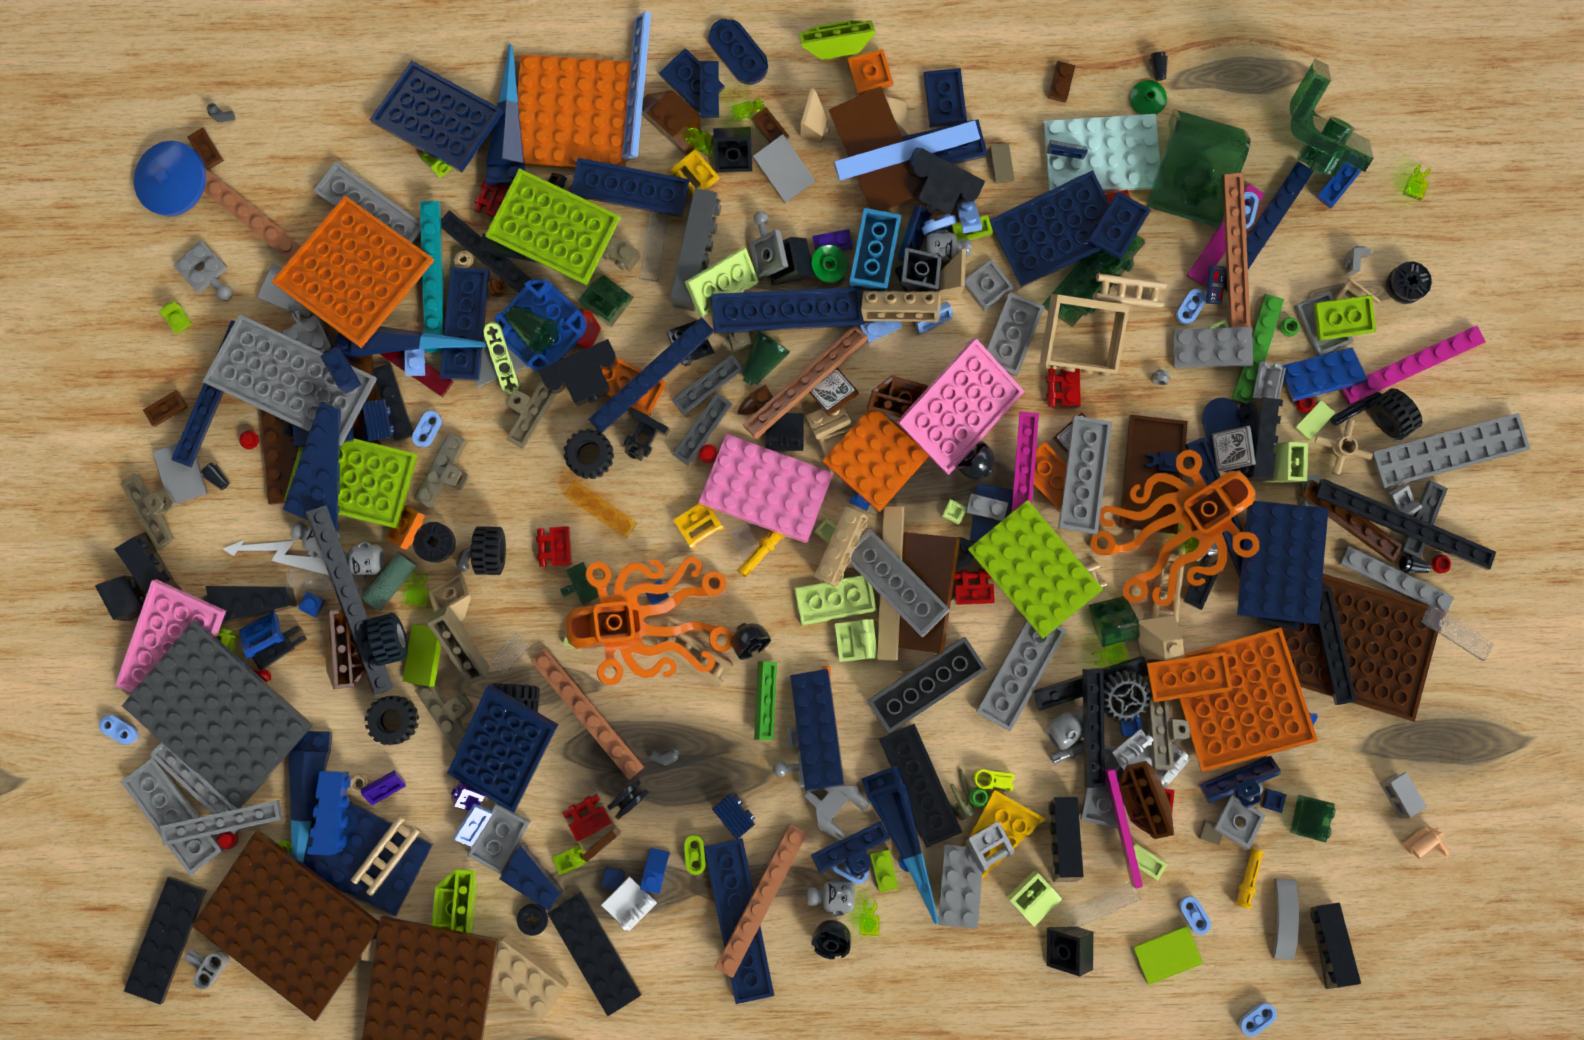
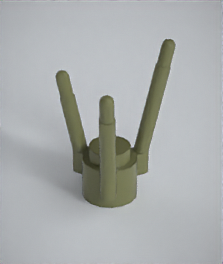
M959 769L966 800L961 799L954 784H951V789L958 803L955 805L956 808L951 802L950 804L955 816L965 820L974 815L972 809L974 806L969 801V791L963 770Z

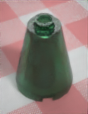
M519 306L511 307L506 312V321L531 352L542 354L544 353L542 351L544 348L547 347L549 349L556 341L559 334L557 326L559 325L553 319Z
M758 331L742 372L744 376L743 381L751 386L753 384L758 385L788 356L790 351L769 336Z

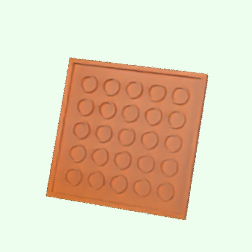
M521 55L517 97L525 166L576 169L578 158L625 167L622 151L631 62Z
M344 196L271 282L358 347L362 348L430 267L434 259L347 196Z
M1281 627L1184 654V658L1226 652L1233 691L1179 698L1185 721L1189 723L1190 738L1201 772L1318 741Z

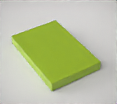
M1372 294L1313 303L1317 341L1376 332Z
M412 624L402 682L430 687L435 686L441 644L429 626Z
M1188 925L1132 946L1148 985L1203 964Z

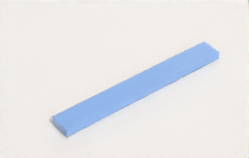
M646 11L636 16L634 23L622 159L627 161L638 157L651 13Z
M971 121L833 162L838 180L841 181L909 161L916 147L936 153L980 139L976 122Z

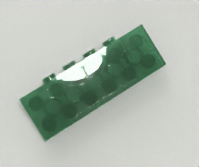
M1136 235L1122 260L1103 250L1080 260L1052 294L1094 300L1093 295L1094 293H1100L1102 284L1101 281H1096V275L1099 273L1121 276L1125 271L1129 272L1134 265L1133 257L1143 247L1145 239ZM1109 283V289H1110L1113 285H1114V286H1117L1118 284H1116V283ZM1051 295L1042 304L1047 311L1049 310ZM1060 303L1058 318L1073 327L1083 315L1086 317L1088 313H1094L1097 308Z

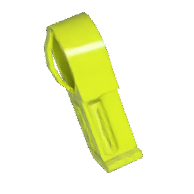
M978 769L973 775V782L979 788H1008V791L1013 790L1012 780L1014 781V774ZM981 772H987L989 774V777L978 775ZM977 780L989 781V783L981 786Z

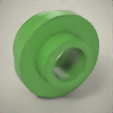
M1286 318L1280 324V330L1285 336L1291 337L1299 332V322L1294 318ZM1287 325H1291L1292 330H1288Z
M974 788L969 793V801L975 807H983L988 802V794L982 788ZM976 794L981 796L979 801L975 799Z

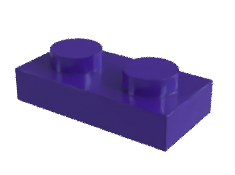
M849 229L812 236L815 251L824 245H833L842 251L853 249Z
M393 770L360 789L361 795L371 805H374L404 788L406 783L398 772Z

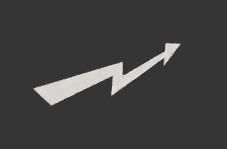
M243 540L223 548V550L233 556L237 551H277L271 561L329 575L323 558L285 555L294 541L242 545L245 541Z

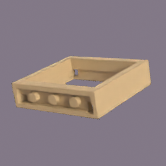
M1051 294L1040 363H1044L1046 368L1057 369V366H1063V370L1075 372V368L1081 369V373L1093 374V371H1099V375L1109 377L1110 373L1118 374L1130 305ZM1060 303L1116 311L1106 366L1051 358Z

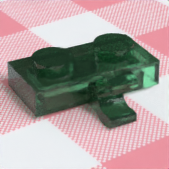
M584 562L566 570L572 584L560 589L564 597L577 592L582 605L599 598L597 588L591 586L586 580L587 567Z

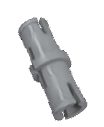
M1084 739L1076 742L1066 750L1050 753L1054 765L1069 758L1074 759L1076 755L1083 753Z

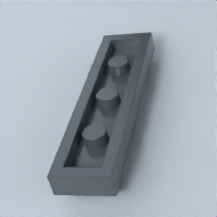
M731 354L673 398L672 401L684 416L744 371V369L733 354Z
M716 393L672 455L689 466L729 411L732 403Z
M1427 481L1419 501L1422 508L1416 511L1413 517L1434 525L1448 488L1433 481ZM1405 536L1401 552L1421 558L1426 544Z

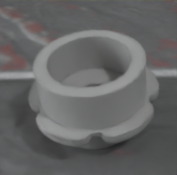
M1157 370L1152 374V382L1157 385H1167L1168 380L1171 379L1165 370Z

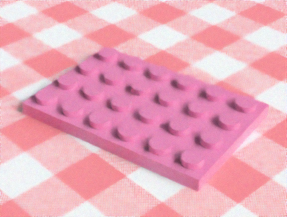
M973 338L901 416L897 424L945 474L949 475L1024 393V390L976 338Z
M726 434L699 504L807 544L833 473L830 474L827 470Z
M157 579L152 580L115 685L133 693L194 620L199 621L217 637L226 610Z

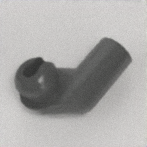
M208 104V114L216 122L235 120L234 111L223 112L216 104Z
M471 547L461 551L456 561L457 568L462 572L469 569L468 561L471 558Z
M670 748L669 752L665 754L653 751L650 760L662 765H669L678 759L679 750Z

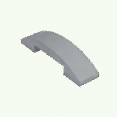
M1275 878L1274 898L1277 899L1276 938H1273V958L1294 960L1299 929L1296 880Z

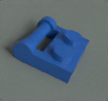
M274 611L239 629L243 652L248 659L255 656V653L276 642L284 641L278 615ZM272 634V636L252 646V644Z

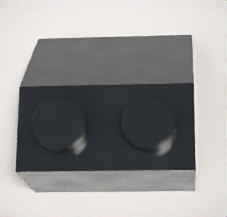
M751 127L713 128L715 173L753 171Z
M789 237L783 240L788 267L770 275L772 285L774 286L801 281L814 275L807 238ZM770 251L767 254L768 259L770 257Z
M905 248L901 284L908 291L937 292L939 289L942 256Z
M124 575L95 585L113 620L131 621L140 616L146 596L141 593L140 586L134 577Z
M1048 927L1047 966L1079 977L1092 971L1094 932L1080 927Z

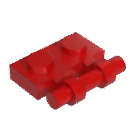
M485 178V181L481 183L479 196L475 198L473 210L480 213L482 207L485 206L484 213L495 217L510 186H487ZM492 191L490 199L487 200L486 197L488 192Z
M1047 369L1046 383H1048V393H1046V399L1048 400V407H1056V400H1060V407H1080V369H1075V372L1060 369V376H1055V369ZM1055 383H1060V393L1055 392Z
M549 527L550 535H545V528L537 529L536 543H538V553L536 555L537 560H539V567H547L546 559H551L552 566L572 565L570 527ZM545 542H550L551 552L546 553Z
M979 569L976 572H968L967 570L955 572L954 580H962V585L954 586L955 605L995 603L994 584H986V579H991V576L985 569ZM979 579V585H969L968 580Z
M598 794L591 797L589 795L584 798V801L576 805L572 804L568 807L569 809L562 812L565 819L572 816L575 820L568 824L576 842L613 823L604 805L596 809L595 803L601 800ZM588 807L590 813L581 817L579 812Z

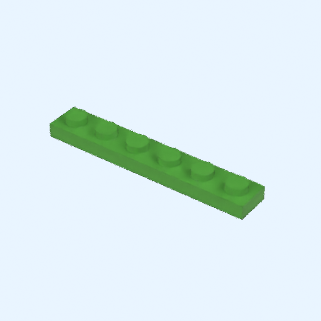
M1265 294L1252 332L1253 365L1241 367L1231 399L1234 402L1246 404L1253 401L1260 361L1265 362L1284 302L1282 298Z

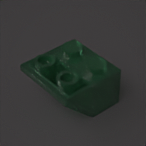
M603 275L588 286L578 301L581 306L612 327L634 297Z
M1124 596L1088 605L1094 629L1102 647L1140 637L1139 620L1129 601Z
M1298 795L1290 833L1326 843L1331 835L1330 824L1331 819L1335 816V804Z

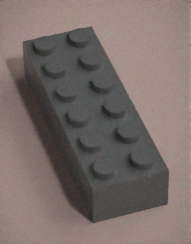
M699 188L694 189L670 296L673 307L695 311L696 309L685 281L709 266L708 252H712L713 249L712 234H716L717 231L716 216H720L721 199H718L717 192Z
M962 637L945 648L943 654L937 653L866 701L886 732L890 734L987 669L967 638Z

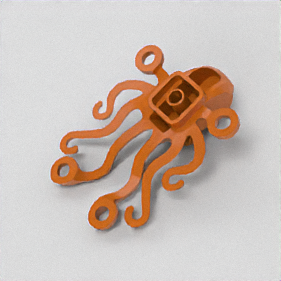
M1185 450L1176 458V467L1180 473L1192 477L1194 480L1192 488L1173 475L1156 473L1147 479L1143 497L1136 496V492L1140 489L1139 484L1131 489L1130 497L1132 501L1136 503L1148 501L1153 485L1157 482L1169 483L1178 488L1179 491L1158 497L1147 509L1141 512L1110 505L1101 508L1099 522L1107 527L1114 526L1115 522L1114 520H1106L1104 518L1106 512L1133 520H1145L1154 516L1166 504H1173L1176 511L1155 520L1146 526L1132 542L1117 545L1111 533L1104 530L1099 531L1097 535L1092 536L1090 542L1092 551L1099 555H1111L1138 548L1152 533L1172 524L1179 523L1183 525V529L1164 544L1154 567L1149 571L1132 577L1125 583L1123 595L1129 602L1138 603L1145 599L1148 594L1146 581L1159 575L1165 568L1172 550L1192 537L1199 540V547L1192 552L1179 556L1172 563L1169 572L1167 599L1161 600L1159 598L1161 588L1156 587L1153 590L1152 598L1159 606H1168L1174 600L1179 569L1187 563L1202 558L1209 551L1213 543L1217 544V563L1212 567L1194 566L1190 568L1187 573V580L1190 584L1199 586L1205 583V579L1195 580L1193 578L1194 573L1215 575L1223 570L1227 562V545L1222 532L1228 531L1233 536V549L1238 555L1251 557L1259 550L1258 537L1251 532H1240L1231 521L1232 517L1253 504L1255 499V490L1244 474L1239 471H1229L1209 485H1206L1199 473L1202 466L1201 456L1196 451ZM1187 456L1195 459V465L1192 469H1188L1183 465V460ZM1099 537L1107 539V548L1103 549L1098 546L1097 540ZM1242 539L1252 541L1253 546L1250 550H1244L1240 547ZM1130 586H1139L1141 588V595L1133 596L1130 593Z
M693 556L687 557L668 582L664 584L640 583L628 590H624L623 587L626 579L632 571H640L652 579H658L664 572V566L658 560L649 561L650 565L658 567L656 573L650 571L644 564L629 563L620 571L616 579L613 596H609L606 591L612 575L610 568L603 562H594L587 568L585 577L591 586L597 588L600 604L573 609L565 617V633L568 643L576 649L605 647L606 660L599 665L597 676L606 685L617 684L623 676V668L614 658V653L617 649H620L622 657L630 670L642 678L654 677L666 663L671 668L669 671L664 672L663 676L670 677L677 669L676 663L671 658L663 657L651 669L644 670L636 663L631 655L632 652L653 656L666 651H675L698 671L708 672L715 666L714 657L710 652H702L701 655L709 661L708 665L703 666L679 643L665 641L653 646H646L642 642V637L646 635L668 637L693 629L710 632L709 644L711 648L717 652H726L732 647L733 634L730 630L722 626L695 621L675 627H659L648 625L643 619L650 615L669 612L688 596H715L722 593L726 588L724 575L718 571L708 572L703 576L700 587L683 588L662 604L639 605L637 597L641 593L663 594L672 590L690 563L696 565V569L691 572V576H699L702 572L701 561ZM595 569H600L604 573L602 580H597L592 576ZM714 577L718 580L719 586L717 589H712L709 586L710 578ZM719 634L724 635L727 639V643L724 646H720L716 642ZM608 666H612L616 670L615 676L610 679L604 675L605 668Z

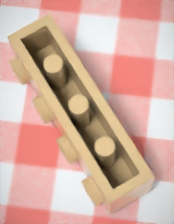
M864 291L861 307L863 320L939 322L941 309L940 292Z
M845 507L816 570L815 578L836 588L838 587V584L843 579V573L851 561L852 553L859 543L862 531L867 526L868 517L865 514L850 507Z

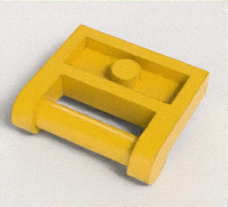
M696 149L670 170L673 176L688 179L681 171L686 168L700 184L697 187L699 189L707 190L719 180V176ZM689 182L688 191L693 198L695 187Z
M701 504L695 505L673 519L691 549L695 548L697 543L711 534L724 529L713 510ZM709 520L713 521V525L693 538L690 537V532Z

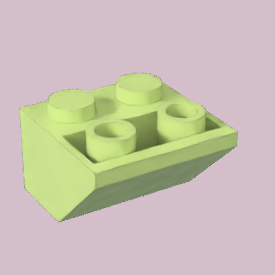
M1276 443L1273 452L1276 453L1273 479L1263 482L1289 484L1306 482L1308 443Z
M1035 870L1007 896L1008 900L1034 927L1062 900Z

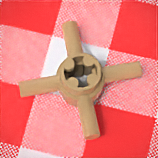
M1347 420L1343 436L1335 440L1318 435L1315 438V443L1331 447L1332 454L1337 457L1332 472L1333 475L1340 476L1344 459L1350 458L1352 455L1369 460L1373 456L1372 452L1359 449L1357 441L1351 437L1355 424L1354 420ZM1343 443H1345V444L1343 445V447H1344L1345 449L1348 448L1347 451H1345V450L1343 451V450H1342L1341 447H1342V444H1343Z

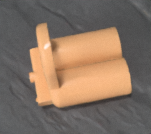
M1430 826L1427 828L1422 827L1402 844L1410 854H1414L1419 859L1433 847L1444 856L1449 854L1448 849L1440 839L1444 835L1443 832H1440L1438 828L1434 829Z

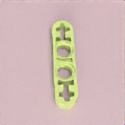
M489 322L484 328V336L501 388L504 393L511 395L513 391H518L519 381L501 326L496 322ZM490 326L498 330L495 335L497 339L501 338V340L490 342V340L494 339L492 333L487 332L490 330ZM496 344L504 347L502 354H496L493 351V347ZM504 362L510 366V370L505 373L499 369V365ZM513 374V376H510V382L512 384L515 383L513 390H510L509 387H505L508 381L507 378L502 379V377H507Z

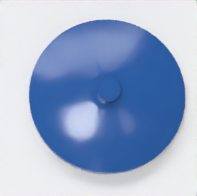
M164 141L149 148L140 158L134 173V189L139 201L145 208L161 216H178L190 210L201 198L206 185V169L202 158L194 149L177 141Z

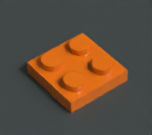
M883 49L847 58L857 96L880 86L882 89L893 86V80Z
M404 505L398 529L391 527L385 539L407 550L413 543L417 530L422 526L425 515Z

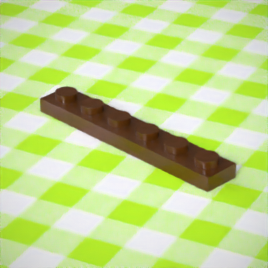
M1313 479L1308 481L1300 494L1301 498L1314 507L1329 508L1328 517L1389 562L1396 560L1403 548L1402 544L1369 520L1315 498L1314 495L1318 483Z

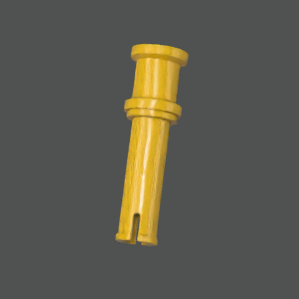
M770 530L764 538L760 539L758 547L737 569L738 573L747 578L768 552L775 549L774 546L780 539H784L785 535Z
M1251 848L1243 883H1240L1238 886L1240 891L1237 901H1234L1235 905L1252 910L1251 902L1253 894H1256V888L1254 887L1264 851Z

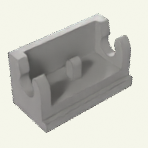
M1260 361L1253 399L1257 400L1263 397L1280 399L1286 368H1283L1278 363L1270 365L1267 362Z
M1407 772L1399 776L1395 774L1380 783L1399 818H1411L1427 807Z

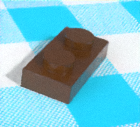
M1057 61L1048 99L1066 103L1076 65Z
M767 107L752 117V122L769 143L781 135L789 139L788 133Z
M201 128L187 136L194 150L202 158L207 170L224 161L206 129Z
M175 390L143 409L151 425L156 427L185 410L188 406L180 392Z

